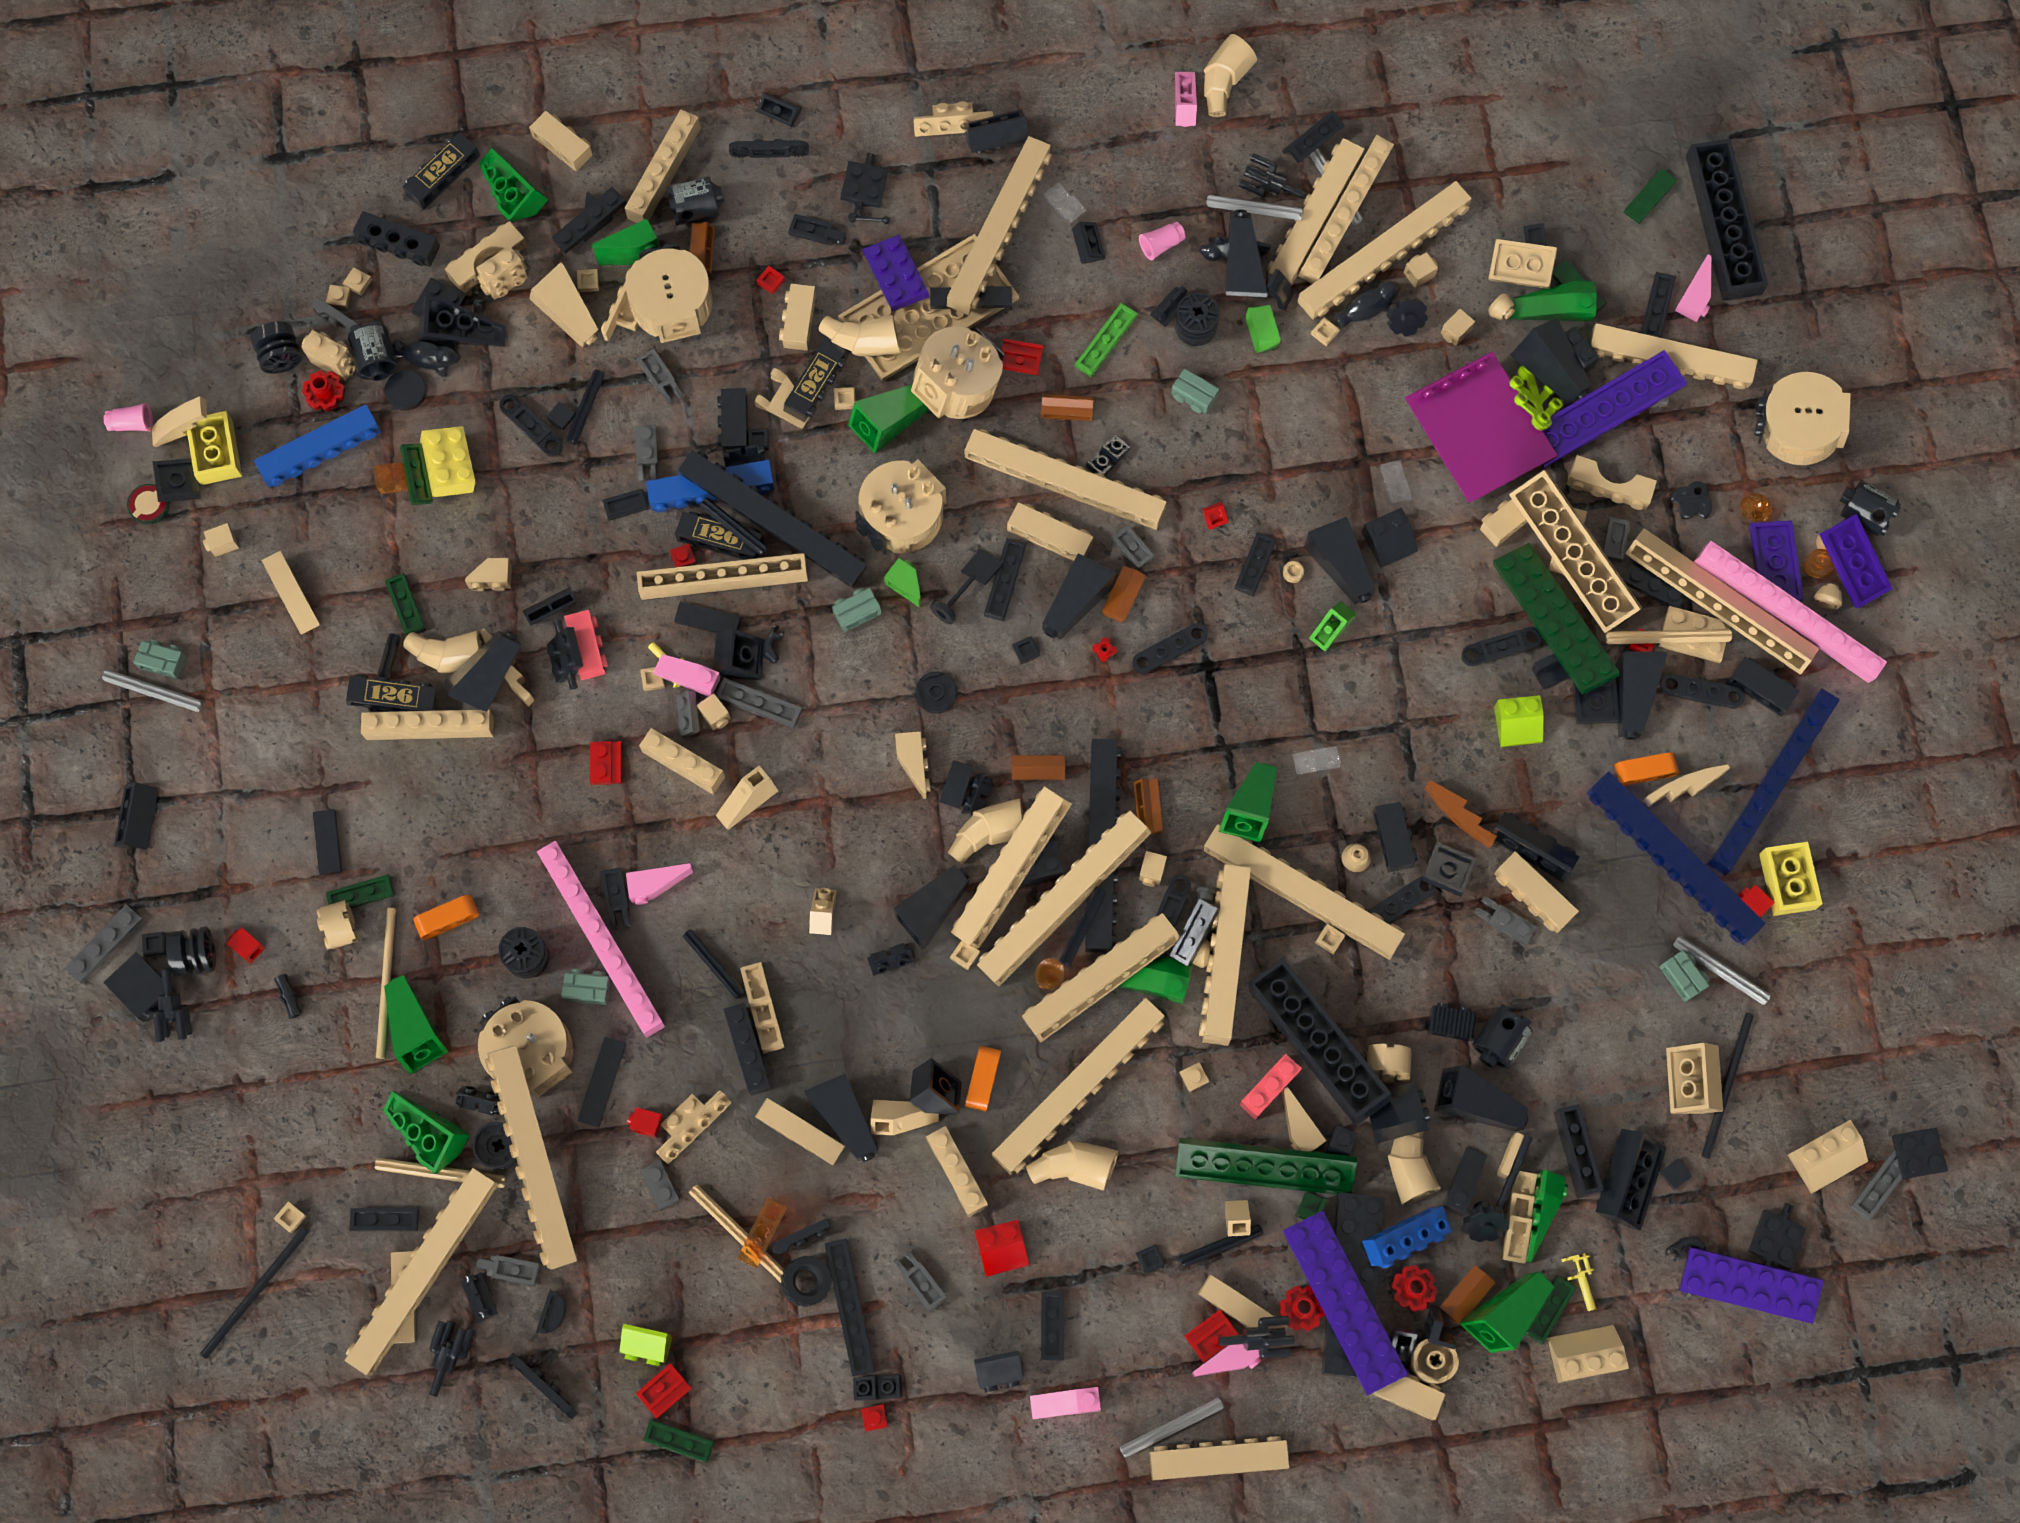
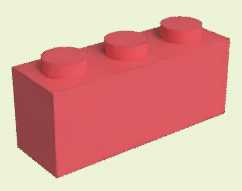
M589 610L564 616L566 626L574 627L583 663V667L578 670L580 679L585 680L606 674L604 667H607L608 664L605 654L601 655L600 652L603 643L601 636L596 635L595 628H598L596 616H591Z
M1285 1054L1241 1101L1240 1106L1256 1120L1300 1073L1302 1068Z

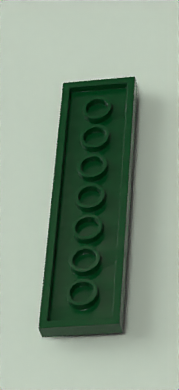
M1530 543L1493 560V566L1582 695L1619 676L1620 672Z
M1179 1138L1175 1177L1336 1195L1340 1192L1352 1194L1357 1157Z

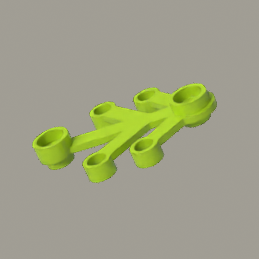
M1521 365L1517 370L1519 376H1514L1509 382L1510 386L1519 392L1515 396L1514 401L1533 416L1531 422L1536 429H1548L1552 425L1551 415L1554 412H1558L1563 403L1560 399L1553 398L1548 404L1549 407L1544 411L1542 404L1550 395H1554L1555 392L1545 385L1544 390L1539 395L1534 375ZM1523 380L1527 381L1529 390L1523 386Z

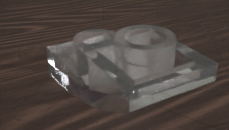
M1059 182L1043 194L1044 199L1070 224L1086 211L1074 195L1070 196Z
M1401 460L1380 464V472L1391 504L1412 499Z
M1338 746L1293 754L1297 775L1341 767Z

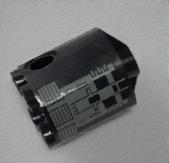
M710 176L666 186L669 198L673 197L669 202L672 212L677 213L673 214L676 226L719 216L718 209L724 202L721 186L712 183Z
M378 320L363 326L356 324L350 328L351 332L348 335V340L352 349L355 368L360 378L381 381L397 370L398 364L389 337V331L384 326L383 321Z
M1863 480L1858 483L1854 490L1847 487L1839 500L1845 504L1840 514L1841 517L1846 519L1851 515L1857 514L1863 528L1876 536L1879 534L1885 535L1890 526L1889 519L1891 517L1895 518L1901 508L1899 499ZM1876 510H1882L1884 511V514L1881 516H1876L1873 512Z
M1501 1004L1500 1008L1497 1007L1472 1044L1473 1048L1481 1054L1479 1060L1490 1068L1498 1065L1509 1069L1533 1033L1530 1027L1532 1022L1525 1016L1521 1015L1518 1017L1512 1013L1513 1010L1510 1007Z

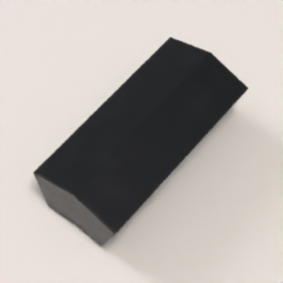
M570 587L523 610V613L531 626L576 603L577 600ZM571 595V599L553 608L551 607V604ZM547 606L550 610L529 619V615Z

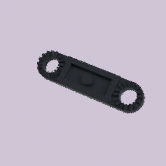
M756 139L754 141H735L729 144V154L735 158L737 156L738 158L740 156L741 158L750 156V158L790 157V155L795 157L797 155L800 157L801 155L803 157V155L807 156L809 153V144L802 140L775 139L774 141H764Z
M507 394L500 399L499 406L502 413L547 456L554 457L562 452L563 444L561 439L515 395ZM509 401H514L516 406L513 409L507 410L505 409V404ZM549 442H557L558 446L555 450L547 449Z
M1194 623L1136 654L1132 661L1133 670L1140 675H1145L1193 650L1207 640V628L1203 624ZM1196 629L1202 631L1203 637L1200 639L1193 638L1191 635L1192 631ZM1143 658L1148 661L1149 665L1146 668H1140L1137 665V661Z
M1530 626L1469 644L1463 649L1461 659L1468 666H1477L1537 648L1541 644L1543 637L1537 628ZM1534 633L1537 636V641L1533 643L1528 641L1526 634ZM1475 651L1478 654V658L1476 660L1468 659L1467 652Z
M1677 674L1665 675L1659 684L1661 692L1665 695L1720 707L1736 709L1745 700V694L1739 687ZM1666 680L1676 682V689H1668L1665 684ZM1731 692L1737 694L1739 701L1736 703L1731 702L1728 694Z
M1176 875L1171 879L1156 916H1159L1163 913L1174 928L1191 891L1189 878L1185 875ZM1177 881H1184L1187 887L1184 891L1178 892L1174 888V884Z
M1420 876L1367 912L1380 915L1383 921L1389 924L1432 896L1437 886L1431 884L1432 887L1429 892L1422 891L1420 883L1423 882L1421 880L1423 876Z
M512 1353L507 1358L524 1377L563 1411L565 1415L571 1420L575 1418L578 1412L559 1395L562 1391L553 1382L549 1385L543 1380L545 1375L538 1368L535 1367L532 1370L515 1353Z

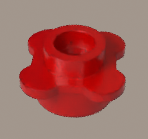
M1103 637L1101 642L1092 646V651L1097 654L1100 661L1105 662L1117 653V648L1112 646L1108 637Z

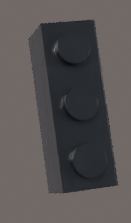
M1022 109L964 123L967 146L971 153H982L986 149H998L1011 143L1020 144L1027 140L1029 136L1026 116Z
M746 388L721 389V396H717L718 409H721V415L717 417L718 428H721V434L718 435V447H722L723 452H726V449L740 447L741 453H746L744 447L748 446Z
M1747 657L1741 660L1727 683L1739 687L1743 690L1744 694L1781 717L1799 693L1794 684L1789 681H1783L1777 677L1774 671L1764 669L1755 659Z
M1401 802L1375 806L1373 815L1387 872L1413 868L1418 857L1416 849L1411 846L1412 832L1406 826L1407 812L1405 807L1402 808Z

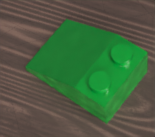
M647 219L591 244L599 266L633 265L635 261L640 260L639 252H643L648 248H660L658 239Z

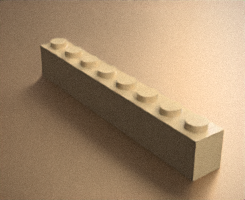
M1378 135L1375 136L1300 270L1298 277L1311 284L1319 280L1394 146L1393 143Z
M1344 138L1340 145H1335L1331 154L1333 155L1331 161H1326L1322 169L1324 172L1322 177H1318L1313 185L1315 190L1312 195L1308 194L1304 201L1305 207L1302 220H1294L1296 224L1293 228L1290 227L1285 235L1286 242L1284 245L1280 244L1275 255H1277V258L1274 262L1271 261L1266 270L1268 277L1273 275L1275 269H1278L1292 286L1364 156L1365 148Z
M1597 323L1592 329L1589 345L1592 346V349H1594V352H1597L1596 355H1599V357L1609 356L1612 357V360L1618 362L1627 360L1636 366L1665 350L1682 376L1688 374L1693 375V378L1697 380L1711 379L1713 383L1720 385L1725 383L1733 384V387L1737 389L1748 388L1753 383L1758 361L1752 358Z
M802 553L637 572V581L640 597L642 600L806 582L808 581L805 554Z
M1045 786L1037 793L1035 802L1025 812L1024 819L1020 825L1014 829L1008 844L1001 849L999 858L989 868L988 875L984 881L978 885L974 897L967 902L961 917L955 921L954 928L951 931L952 934L976 949L981 947L1072 803Z
M1163 913L1159 916H1154L1148 921L1147 925L1133 931L1129 938L1117 943L1106 955L1099 956L1091 966L1081 969L1073 979L1062 983L1060 988L1054 993L1047 994L1039 1004L1029 1007L1025 1014L1022 1015V1018L1041 1043L1174 946L1179 939L1178 932Z

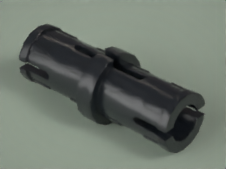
M282 974L275 977L274 981L280 993L279 999L284 1003L289 1019L301 1016L303 1012L296 998L297 993L293 991L288 975Z

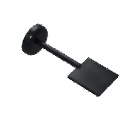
M979 549L961 570V573L967 575L969 579L947 604L940 600L933 601L930 605L931 611L941 621L952 625L956 620V614L951 609V606L974 580L986 585L1003 566L1004 562Z

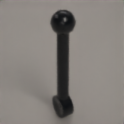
M853 213L848 215L850 222H855L856 220L883 222L884 224L890 222L887 216L875 218L854 216Z

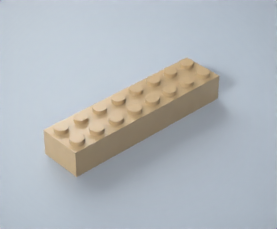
M1543 470L1509 494L1604 633L1642 609L1635 596L1547 470Z
M1225 864L1223 871L1219 870L1216 888H1220V892L1217 891L1214 905L1220 908V911L1211 927V930H1215V934L1212 933L1210 938V951H1213V954L1209 955L1206 972H1210V976H1207L1204 986V993H1207L1208 996L1207 998L1204 997L1201 1014L1205 1015V1019H1202L1199 1029V1036H1203L1202 1043L1228 1046L1232 1037L1250 867Z

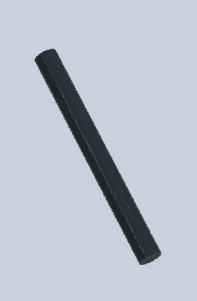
M1528 1135L1523 1137L1496 1204V1207H1501L1503 1211L1533 1137Z

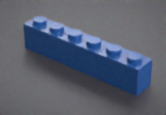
M365 404L255 459L254 462L268 487H276L291 477L301 475L303 471L309 468L319 466L321 462L329 458L337 457L347 449L355 448L365 440L375 438L381 431Z
M769 460L725 467V472L731 476L733 473L744 480L743 484L748 487L753 485L761 491V495L775 490ZM681 475L646 481L652 511L665 512L669 508L683 509L692 504L700 505L705 498H709L711 501H719Z

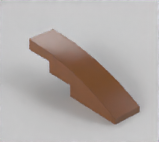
M1429 780L1425 790L1437 806L1468 835L1490 848L1497 836L1478 826L1482 818L1463 808L1467 800Z

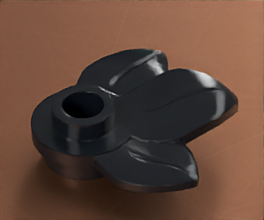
M1695 481L1688 487H1680L1671 497L1673 502L1680 503L1679 512L1683 520L1694 516L1696 513L1702 518L1707 519L1711 513L1712 503L1707 497L1708 488L1703 482ZM1695 488L1701 489L1700 495L1694 493Z

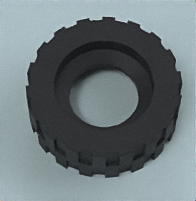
M802 1256L789 1262L787 1267L783 1269V1274L780 1278L782 1293L788 1298L787 1300L793 1302L796 1306L802 1307L822 1302L828 1296L827 1294L830 1292L832 1284L831 1272L828 1270L826 1263L824 1264L821 1259H816L814 1256ZM803 1270L813 1272L817 1279L815 1289L808 1293L800 1291L795 1282L796 1276Z

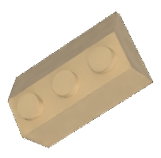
M1698 1043L1666 1048L1670 1112L1672 1114H1705L1723 1111L1719 1046Z
M1851 1120L1788 1154L1811 1194L1868 1162L1863 1139Z
M1614 1325L1547 1338L1558 1383L1629 1369L1624 1346Z

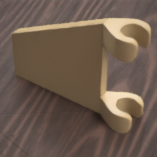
M774 368L771 372V379L782 384L771 402L758 395L755 399V406L803 430L810 417L804 423L783 411L784 402L793 390L794 385L787 375Z

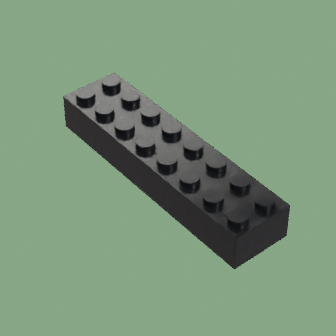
M1731 139L1692 144L1686 154V160L1722 301L1762 295L1768 286Z
M1284 958L1248 983L1249 992L1355 1126L1391 1101V1092Z
M1340 1192L1337 1195L1334 1233L1375 1310L1379 1266H1371L1362 1241L1382 1231L1384 1198ZM1326 1318L1321 1375L1358 1379Z

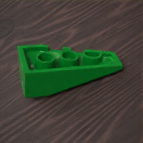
M493 148L480 161L479 164L484 177L492 189L491 194L496 199V206L510 222L536 215L549 200Z
M1571 281L1551 287L1550 289L1512 298L1515 312L1511 319L1553 320L1557 318L1559 321H1593L1596 315V289L1594 281Z
M1157 957L1118 987L1183 1004L1193 963L1191 966H1186L1173 957Z
M396 1091L391 1092L383 1109L395 1129L400 1130L406 1139L405 1143L407 1146L411 1147L416 1153L418 1162L434 1174H438L461 1154L469 1137L467 1132L454 1123Z
M1542 1170L1537 1174L1531 1217L1533 1220L1525 1264L1532 1262L1563 1197H1566L1568 1192V1184H1565L1566 1178L1547 1170Z

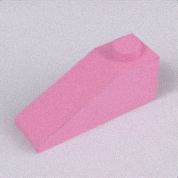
M1175 72L1176 125L1183 127L1196 126L1197 98L1195 72Z
M1710 255L1706 256L1675 310L1695 322L1698 321L1700 316L1705 317L1710 308L1707 305L1711 298Z
M663 654L653 674L707 697L715 692L720 681V675L717 671L700 664Z
M691 864L626 873L629 899L632 903L635 902L636 905L648 903V900L655 899L692 874L693 868Z
M1243 1344L1228 1345L1192 1374L1194 1377L1244 1369L1247 1366L1252 1369L1262 1360L1259 1358V1350L1247 1351L1244 1349Z
M1098 1387L1030 1396L1033 1419L1098 1412L1101 1410Z

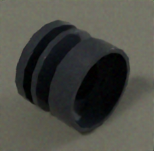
M1200 292L1191 293L1183 297L1178 304L1175 319V331L1181 341L1192 346H1202L1213 339L1217 331L1220 314L1216 301L1208 294Z
M283 321L270 322L261 325L251 333L250 340L254 351L257 353L256 357L263 372L268 374L283 373L295 368L302 362L303 356L299 350L300 348L290 323Z
M207 926L200 927L199 931L196 928H192L189 936L184 930L173 931L167 934V959L174 977L191 975L193 966L199 974L203 973L204 969L206 972H213L215 970L216 948L211 931Z
M516 927L508 931L500 941L499 957L514 976L522 979L534 978L546 969L550 960L549 949L545 941L533 929ZM525 947L527 951H523L522 955H520L518 950H522Z
M495 1121L479 1128L472 1144L474 1155L481 1164L499 1170L510 1168L517 1163L516 1157L513 1158L509 1145H512L510 1136L507 1137L505 1134L503 1122ZM503 1140L502 1144L505 1148L497 1152L498 1148L495 1147V1143H500Z

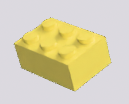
M227 411L209 414L207 418L197 422V427L187 430L194 476L201 485L242 477L233 420Z
M464 427L422 431L420 443H422L432 498L473 493L475 478Z
M1808 842L1768 847L1759 854L1768 895L1775 902L1771 906L1773 916L1816 910L1822 905Z

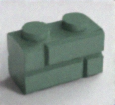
M1184 368L1179 378L1173 384L1171 394L1178 402H1186L1191 405V409L1195 412L1207 414L1212 404L1218 398L1220 388Z
M860 588L853 593V596L847 599L845 597L840 598L832 606L833 613L844 633L881 614V608L870 588L865 590Z
M150 639V642L141 641L134 659V664L139 669L174 679L180 678L182 668L187 660V656L182 652V648L175 645L165 647L162 646L163 643L154 639Z
M1682 950L1664 962L1659 968L1686 1003L1710 985L1708 984L1709 978L1705 972L1699 971L1695 966L1696 961L1694 957Z
M571 969V973L565 972L562 999L570 1002L607 1005L611 979L609 976H606L605 972L593 971L591 975L584 974L583 970Z

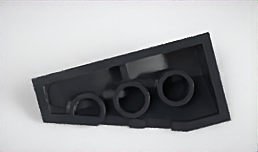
M425 296L419 320V341L505 347L506 326L485 316H480L466 307H461L447 298Z

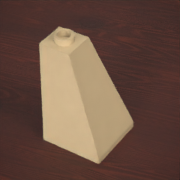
M560 262L531 289L530 300L582 348L586 344L590 346L598 338L596 336L598 328L567 270Z

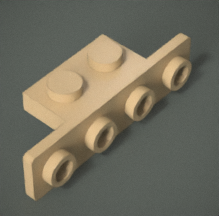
M972 102L940 103L932 105L933 116L914 117V132L916 137L965 133L964 123L994 115L992 111L973 113Z
M629 268L628 271H627V273H626V278H625L626 280H627V276H628L629 270H630L631 268ZM626 281L624 286H621L618 290L616 303L611 305L608 320L604 321L601 332L606 341H610L617 325L636 331L639 325L632 313L626 292Z
M721 1090L705 1105L691 1094L660 1124L672 1137L656 1153L669 1164L726 1110L731 1101Z

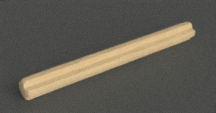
M1730 629L1607 632L1605 639L1607 644L1729 642L1732 639V631Z
M377 1158L375 1162V1169L379 1171L461 1182L462 1177L468 1171L445 1167L438 1174H434L419 1163ZM483 1173L499 1183V1188H504L506 1184V1177L504 1175Z
M695 1185L690 1190V1195L781 1283L780 1278L783 1274V1268L699 1185Z

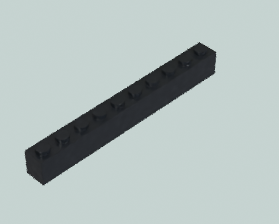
M691 450L678 469L681 476L799 554L804 553L807 559L846 585L854 588L867 568L864 563L865 560L857 554L853 556L846 552L848 548L839 542L834 544L829 540L830 536L822 531L818 533L813 530V525L804 519L799 521L795 518L796 514L788 508L781 509L777 506V501L769 496L767 498L760 495L761 491L753 485L746 486L742 483L744 480L734 473L731 476L725 472L726 468L720 463L716 462L713 464L708 461L709 457L703 452L698 451L696 453Z
M1092 739L1088 848L1093 844H1097L1107 829H1112L1115 826V821H1117L1120 814V808H1116V800H1120V788L1116 787V780H1120L1121 767H1117V759H1121V747L1117 746V740ZM1113 871L1098 886L1103 888L1106 894L1085 935V952L1108 953L1116 945V934H1112V926H1116L1117 913H1113V905H1117V892H1113V884L1118 883V871Z

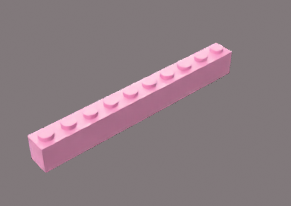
M1710 541L1695 559L1694 563L1811 642L1869 683L1876 679L1887 661L1714 542Z
M554 841L538 850L537 853L645 1037L648 1038L663 1029L665 1025L557 842Z

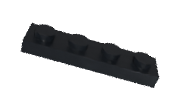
M611 187L551 237L553 242L567 254L626 204V200Z

